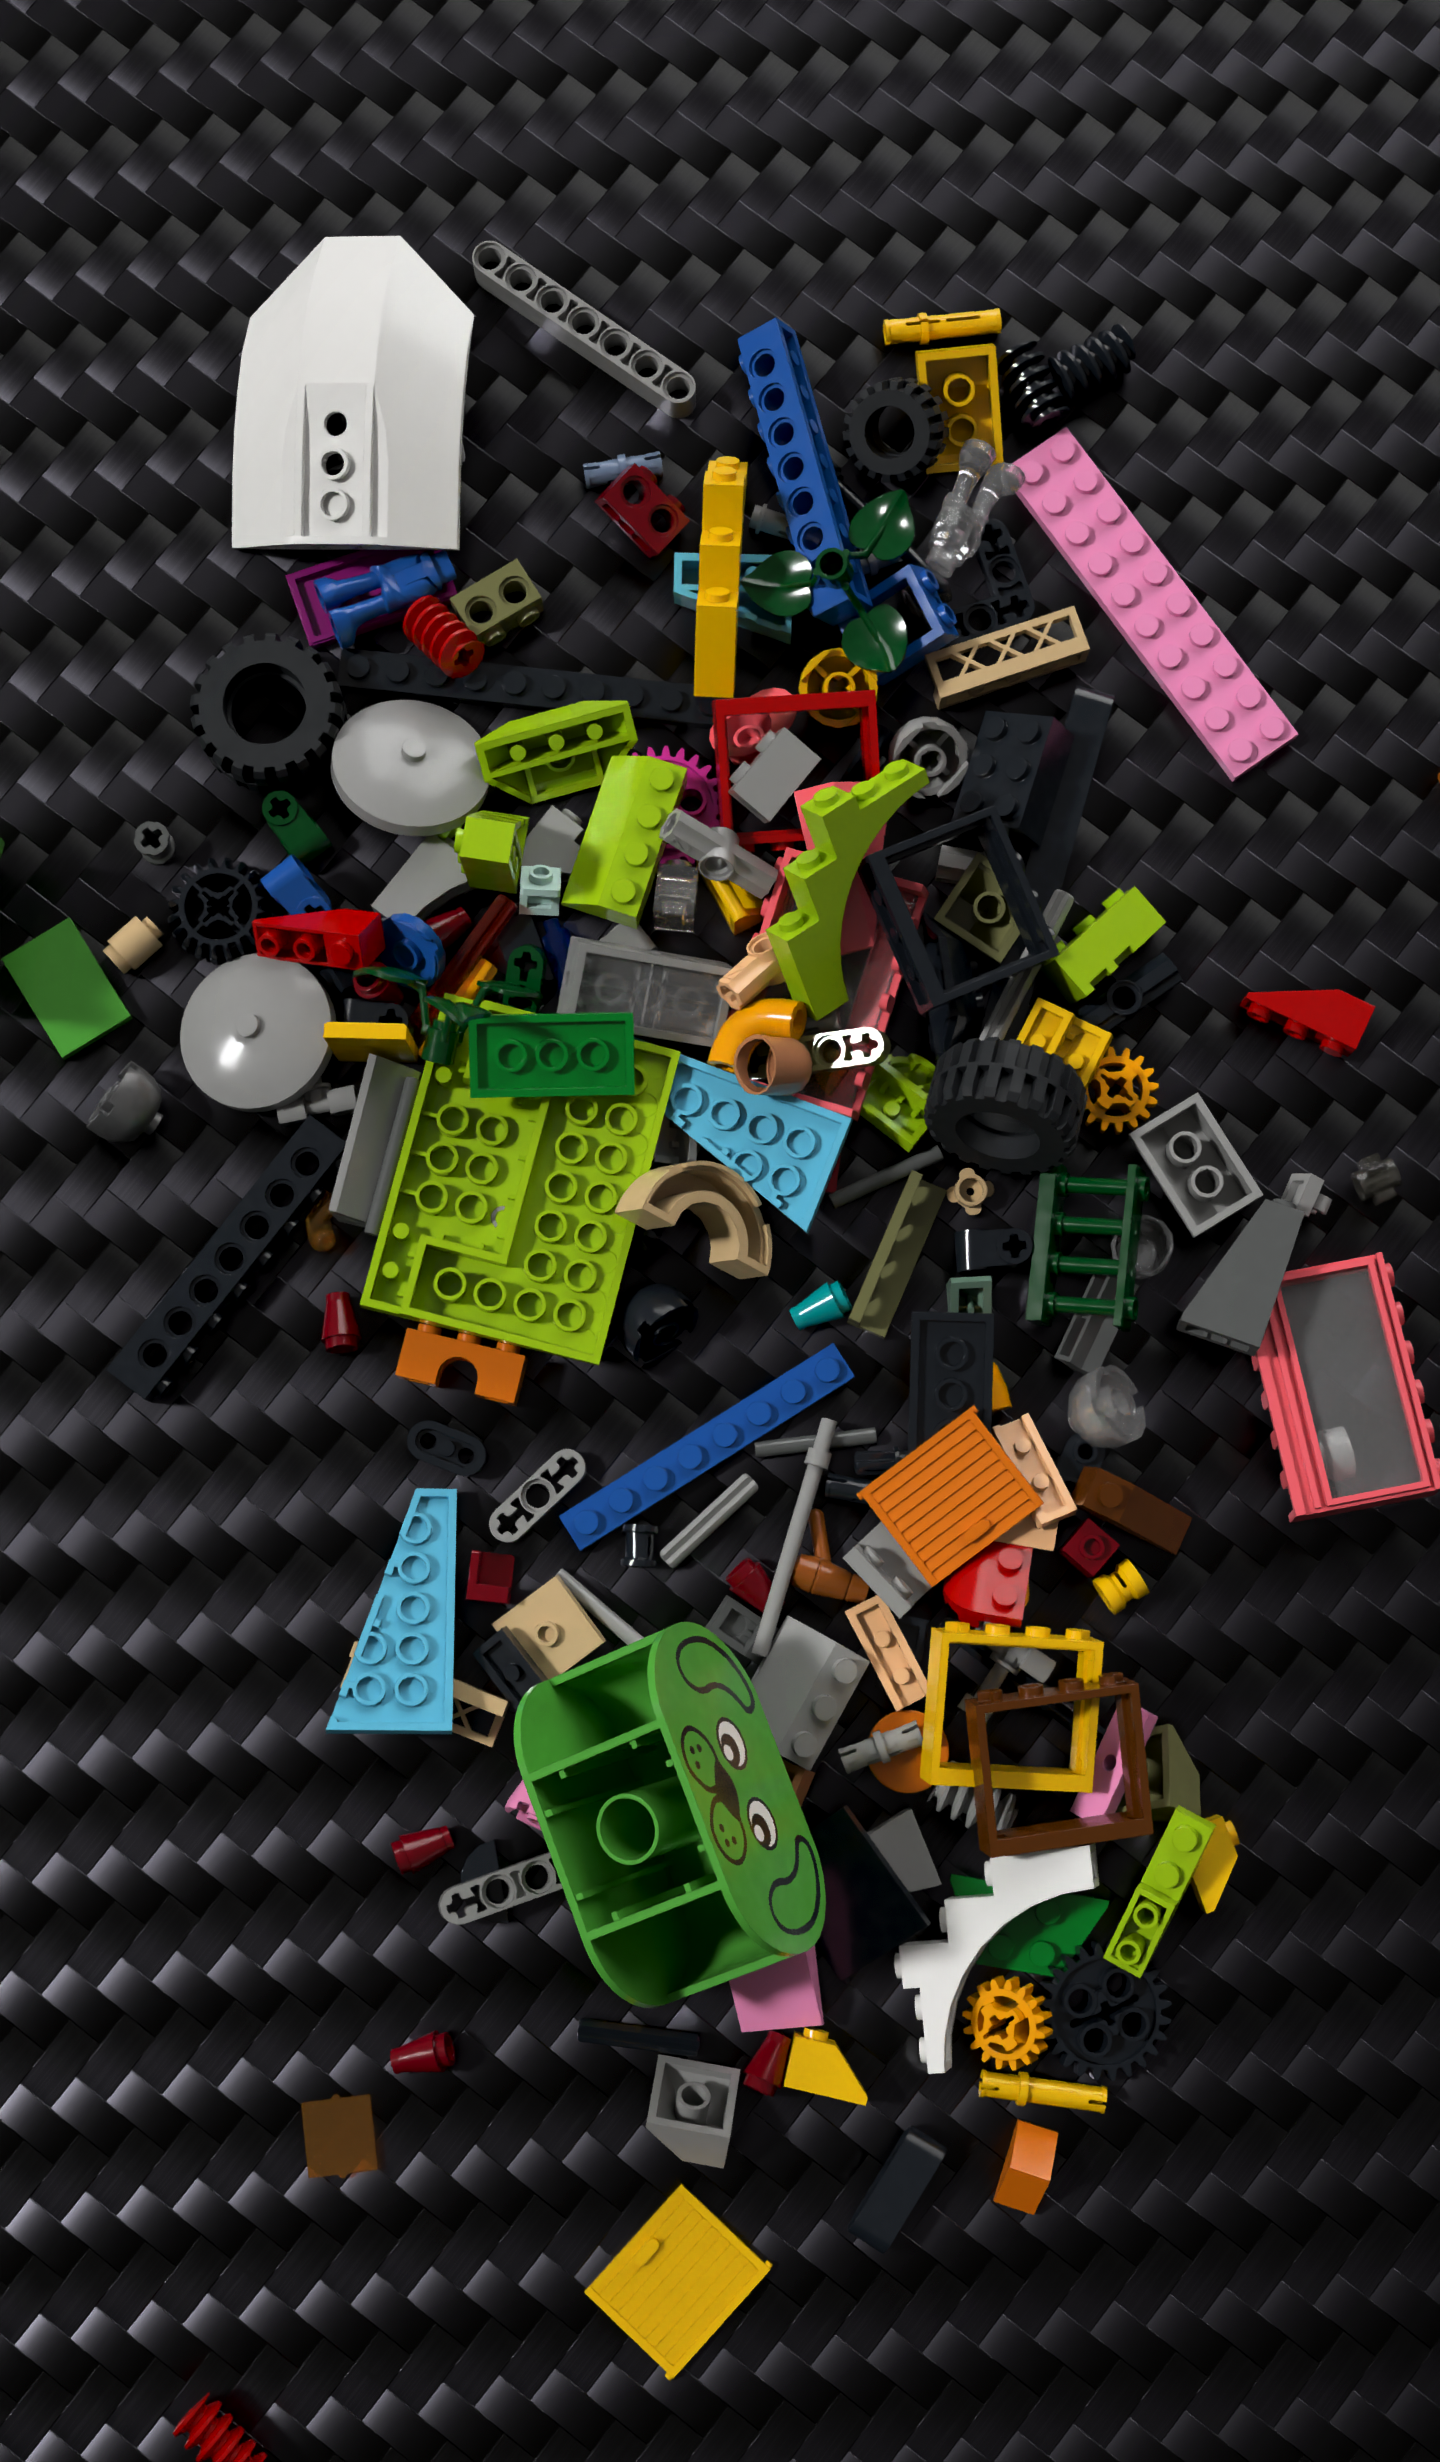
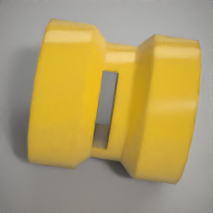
M1128 1559L1117 1564L1115 1571L1111 1574H1102L1092 1581L1099 1596L1114 1615L1125 1609L1126 1603L1131 1599H1140L1149 1593L1143 1578Z

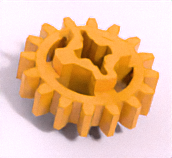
M1108 1047L1105 1057L1102 1058L1090 1082V1086L1096 1092V1102L1094 1105L1090 1100L1088 1088L1086 1090L1087 1104L1085 1112L1089 1116L1085 1121V1125L1088 1127L1094 1121L1100 1123L1099 1133L1101 1134L1105 1132L1108 1126H1113L1115 1135H1120L1124 1124L1131 1131L1136 1130L1138 1127L1136 1117L1146 1122L1150 1117V1113L1145 1107H1155L1158 1101L1154 1097L1149 1096V1093H1153L1159 1088V1083L1148 1081V1078L1154 1073V1069L1147 1068L1143 1070L1140 1067L1144 1060L1142 1055L1134 1061L1129 1059L1130 1049L1125 1048L1121 1056H1116L1114 1048ZM1118 1066L1123 1069L1122 1071L1108 1072L1103 1067ZM1134 1078L1139 1083L1140 1100L1138 1099L1139 1096L1133 1092L1132 1080ZM1115 1084L1119 1085L1122 1088L1119 1095L1117 1094L1114 1098L1109 1097L1107 1094L1109 1087H1113ZM1110 1110H1121L1126 1115L1110 1116L1105 1113Z
M1003 1975L991 1979V1983L986 1981L978 1985V1992L968 1996L967 2000L973 2007L963 2011L962 2016L971 2020V2025L964 2028L963 2031L965 2034H973L975 2040L970 2045L972 2050L979 2047L984 2050L981 2059L984 2063L995 2058L996 2069L1001 2070L1010 2065L1013 2071L1023 2067L1024 2064L1028 2066L1038 2060L1037 2054L1048 2049L1049 2046L1043 2039L1052 2035L1053 2029L1045 2026L1044 2021L1052 2017V2013L1041 2010L1040 2005L1045 2001V1997L1039 1996L1034 1998L1031 1995L1034 1988L1032 1983L1021 1988L1019 1977L1014 1976L1005 1980ZM1014 2016V2019L1011 2022H1009V2026H1007L1004 2029H1001V2026L1006 2023V2020Z

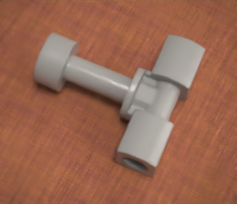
M320 1077L315 1085L302 1097L284 1107L276 1109L279 1124L283 1128L303 1124L309 1115L313 1116L328 1112L333 1117L352 1114L355 1110L358 1090L354 1085L332 1089L331 1084L322 1083V1078Z
M980 1621L979 1627L975 1628V1630H985V1624L990 1622ZM985 1645L993 1651L989 1658L995 1664L977 1692L986 1689H999L1009 1672L1017 1676L1020 1670L1037 1681L1044 1683L1057 1662L1036 1648ZM966 1692L957 1707L966 1712L964 1699L977 1698V1692L974 1697ZM993 1712L985 1713L986 1723L993 1714Z

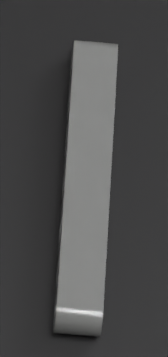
M484 241L475 247L472 253V262L477 283L482 288L668 416L682 419L694 411L696 407V383L694 378L684 369L500 243ZM488 262L499 263V266L492 270L483 268V265ZM527 283L530 285V287L524 291H517L513 289L517 284ZM551 304H557L562 307L554 313L544 310ZM581 326H590L593 328V330L587 334H580L576 332V329ZM613 347H620L625 350L618 356H612L607 353ZM650 368L655 370L656 374L651 377H642L638 372L642 369ZM675 390H683L688 395L682 399H675L669 394Z

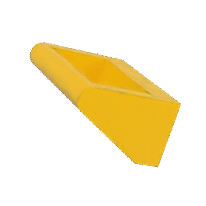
M696 860L697 870L734 936L764 920V918H761L763 902L760 898L728 879L714 881L705 878L698 869L699 862Z

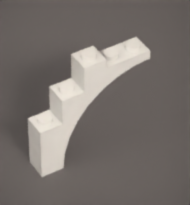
M1095 1843L990 1858V1861H985L984 1873L987 1886H993V1893L951 1896L944 1900L945 1907H940V1928L942 1933L947 1932L948 1939L906 1942L899 1946L900 1953H895L894 1956L897 1979L902 1978L903 1989L920 1988V1994L915 1995V2013L917 2020H923L924 2037L919 2039V2054L921 2062L927 2063L928 2074L945 2073L952 2068V2031L958 2000L970 1970L987 1944L1012 1919L1032 1906L1061 1894L1094 1889L1100 1885Z

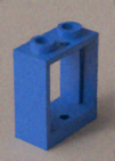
M908 564L869 590L873 607L865 610L866 612H869L875 606L909 585L932 628L931 631L907 646L905 657L896 671L891 673L876 671L877 685L883 686L924 660L926 654L938 651L959 637L954 626L957 623L956 616L946 603H942L936 591L939 589L938 581L927 568L924 569V567ZM859 614L838 624L842 634L849 622L861 618Z

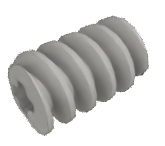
M934 1785L927 1802L934 1796L937 1797L936 1811L940 1812L947 1805H951L950 1819L955 1820L962 1813L967 1814L965 1827L968 1829L977 1822L973 1787ZM992 1788L996 1829H1009L1018 1814L1020 1805L1015 1809L1016 1796L1009 1793L1000 1800L1001 1788Z

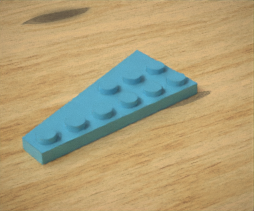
M634 1037L635 1040L647 1042L645 1040ZM680 1054L664 1114L726 1167L743 1177L744 1181L748 1182L755 1191L807 1234L810 1231L853 1123L852 1118L791 1095L749 1094L739 1084L735 1074ZM751 1081V1083L757 1087H767L762 1084Z
M416 1488L391 1559H389L379 1591L376 1594L354 1652L346 1679L339 1692V1698L333 1714L327 1724L326 1734H452L457 1489Z

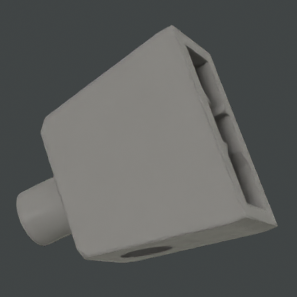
M910 1807L903 1809L867 1832L909 1892L942 1884Z

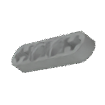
M550 1852L448 1888L440 1896L438 1903L439 1912L449 1923L456 1925L466 1924L563 1889L561 1882L556 1883V1871L549 1862V1859H551ZM533 1865H542L548 1872L547 1883L540 1889L530 1888L525 1881L526 1871ZM494 1879L504 1880L509 1887L508 1897L501 1903H492L486 1896V1887ZM478 1885V1896L485 1909L477 1912V1903H473L464 1907L465 1915L458 1917L455 1912L447 1911L446 1906L452 1903V1895L458 1893L461 1899L475 1896L470 1888Z

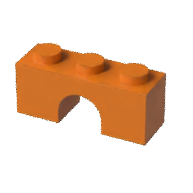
M419 1323L417 1330L406 1329L395 1373L399 1379L438 1388L441 1375L449 1364L456 1361H466L473 1364L477 1370L478 1380L474 1392L477 1397L517 1407L528 1362L526 1356L520 1355V1347L497 1342L496 1349L480 1345L482 1338L464 1333H458L457 1339L441 1336V1328Z

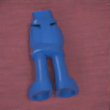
M443 550L430 556L426 551L421 553V555L412 554L400 557L383 565L371 566L369 573L342 580H334L327 577L314 580L313 584L324 612L328 614L335 637L343 650L355 643L357 628L360 625L378 616L391 614L405 607L409 608L416 600L423 596H433L436 591L443 590L442 584L457 579L447 552ZM381 588V595L341 607L352 598Z

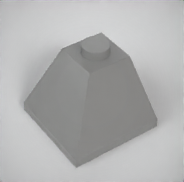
M659 2054L646 2128L682 2161L724 2169L732 2129L740 2069Z

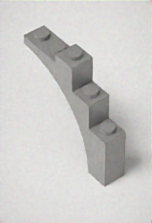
M552 805L526 837L522 866L546 865L561 868V882L568 883L585 835L584 829L581 827L583 824L582 820L570 810L565 808L561 812ZM436 835L426 836L371 905L374 912L381 914V920L384 921L391 915L407 913L425 920L452 899L477 889L469 887L466 875L461 873L458 853H454L455 841L449 837L441 840Z

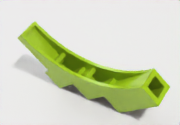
M901 759L887 764L882 772L868 781L857 783L849 793L835 786L827 787L816 792L811 800L800 806L815 848L802 852L796 857L795 861L783 868L798 909L781 916L777 923L766 929L792 1000L804 1002L807 1015L816 1021L849 1001L841 966L840 942L845 905L858 867L883 825L913 794L930 783L925 768L907 760Z

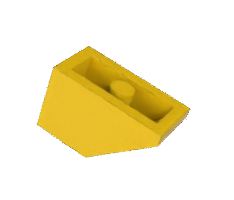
M1217 1814L1205 1818L1217 1826L1190 1882L1199 1908L1206 1914L1216 1909L1238 1857L1234 1846L1240 1844L1233 1823L1230 1820L1225 1822L1223 1816Z
M804 2027L803 2033L794 2031L783 2079L784 2087L866 2106L868 2099L866 2091L835 2040L828 2039L829 2032L813 2027Z

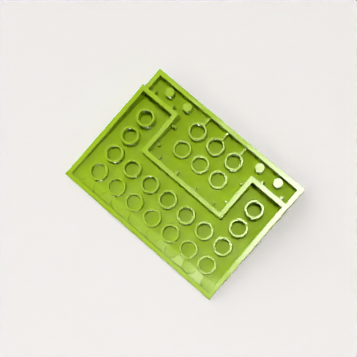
M444 993L443 997L454 1003L465 1002L472 1004L474 1001L449 993ZM484 1000L479 1006L492 1012V1014L533 1013ZM440 1011L438 1019L445 1020L446 1014ZM468 1026L464 1033L463 1042H458L453 1065H444L426 1060L360 1301L361 1308L599 1366L636 1225L615 1214V1210L628 1187L641 1175L650 1171L681 1051L634 1039L635 1095L470 1098ZM505 1206L504 1210H500L495 1216L497 1222L495 1227L491 1221L492 1212L497 1207Z

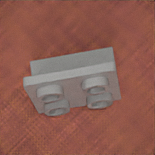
M882 1521L843 1557L899 1619L931 1588L930 1584Z

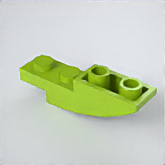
M1178 1805L1141 1882L1134 1891L1103 1956L1104 1959L1138 1978L1142 1977L1202 1859L1204 1850L1217 1826L1216 1824Z

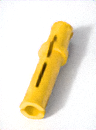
M999 308L927 316L925 312L918 313L917 317L883 320L885 345L918 341L920 345L929 344V340L1001 334L1002 330Z
M982 2069L980 2073L982 2081H979V2097L1013 2100L1018 2106H1025L1026 2102L1094 2111L1100 2114H1104L1106 2110V2105L1103 2104V2102H1107L1106 2086L1029 2077L1028 2072L1019 2071L1018 2075Z

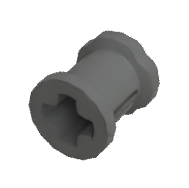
M147 821L136 829L134 844L148 863L157 866L171 861L176 852V843L164 825L159 822ZM153 838H156L161 843L156 849L149 843Z

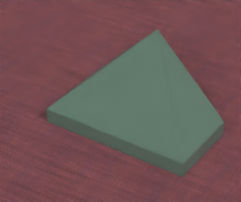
M991 1276L949 1279L946 1284L948 1312L991 1313Z

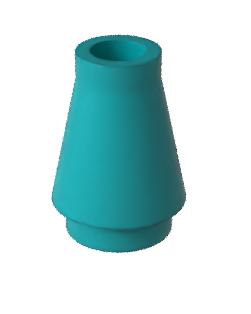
M827 1281L797 1306L789 1309L796 1326L801 1331L810 1326L845 1318L844 1313L852 1310V1305L839 1281L829 1284Z

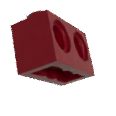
M634 463L625 468L594 502L651 558L658 555L690 520L684 515L686 510L682 503L671 494L666 496L656 485L658 480L655 475L645 466L638 467ZM625 484H631L637 489L639 498L636 504L629 503L625 499L623 494ZM654 512L661 514L665 518L666 528L663 533L656 531L651 524V517Z

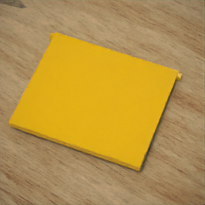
M681 2183L587 2287L584 2293L667 2372L665 2377L671 2381L773 2267V2264L769 2260L766 2262L761 2260Z

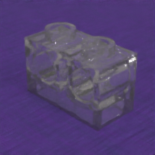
M672 859L668 860L667 864L658 863L653 906L655 929L694 933L699 894L698 867H691L690 862Z

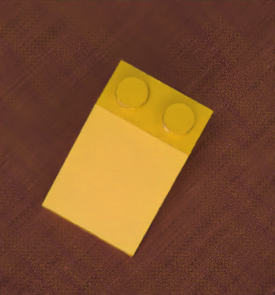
M990 343L915 351L917 384L920 386L927 384L932 388L930 394L933 397L939 395L943 401L939 408L941 412L947 410L949 419L944 421V427L949 428V436L943 440V443L946 444L945 450L936 457L938 461L926 469V474L1003 467L996 346Z

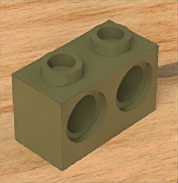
M518 559L513 560L450 598L453 612L459 621L464 622L468 629L476 634L477 640L484 643L487 647L501 642L506 637V632L516 626L525 627L539 618L540 612L544 610L541 595ZM512 592H522L526 595L520 603L513 604L506 600L507 596ZM486 611L492 614L491 619L486 623L480 624L472 620L478 612Z

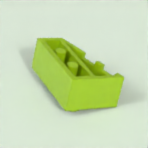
M486 810L466 816L464 829L458 828L456 831L454 853H458L461 873L466 875L469 887L517 894L530 817Z

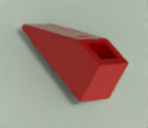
M344 908L254 919L251 922L257 955L276 960L357 970L369 967L386 949L381 914L378 912Z
M1339 989L1248 992L1240 1004V1007L1247 1009L1246 1013L1251 1018L1263 1023H1268L1269 1020L1284 1027L1283 1031L1287 1035L1299 1040H1305L1307 1037L1319 1043V1048L1322 1051L1335 1057H1341L1342 1054L1348 1057L1356 1050L1376 1007Z

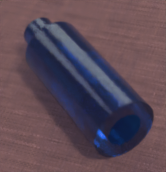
M552 918L543 922L547 935L542 937V942L559 991H561L571 935L568 929H561L558 918Z

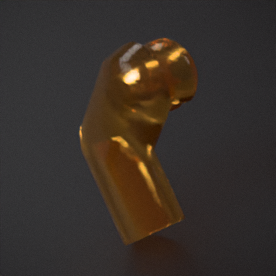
M328 1191L305 1219L309 1243L317 1251H329L336 1242L330 1220L333 1215L329 1212L332 1194Z

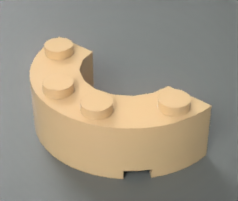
M691 1161L650 1170L641 1175L628 1187L617 1205L615 1214L646 1230L674 1226L681 1212L689 1209L701 1219L708 1231L711 1246L709 1263L738 1279L762 1277L769 1274L772 1259V1235L770 1224H764L758 1207L762 1205V1202L749 1183L744 1181L743 1177L722 1164L711 1161Z

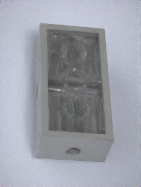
M571 936L556 1013L633 1012L635 1035L712 1047L722 1024L727 1020L729 1004L720 997L716 986L719 984L718 981L733 967L721 961Z

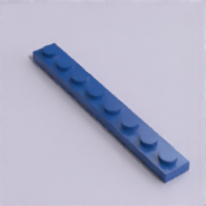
M832 1343L559 1515V1518L579 1550L582 1551L854 1379L855 1376L835 1344Z

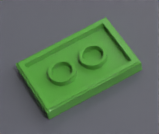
M70 917L1 958L64 1060L133 1019Z

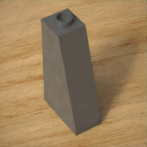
M1265 1199L1185 1309L1176 1330L1254 1357L1261 1346L1305 1212L1297 1210L1295 1204L1284 1199H1273V1201Z

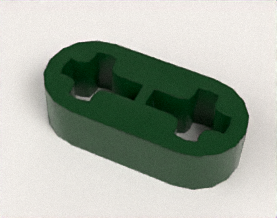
M524 944L514 949L508 959L505 982L521 987L524 985L526 988L543 995L547 966L544 951L533 944ZM529 952L531 953V960L537 961V967L531 968L528 972V978L523 979L524 966L518 964V958L524 957ZM503 994V1005L519 1009L518 1004L512 1003V998L517 996ZM532 1001V1006H528L524 1010L537 1013L540 1008Z

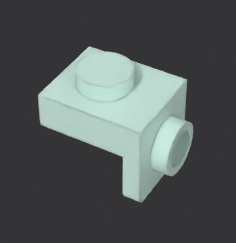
M546 865L521 866L519 914L559 916L561 868Z

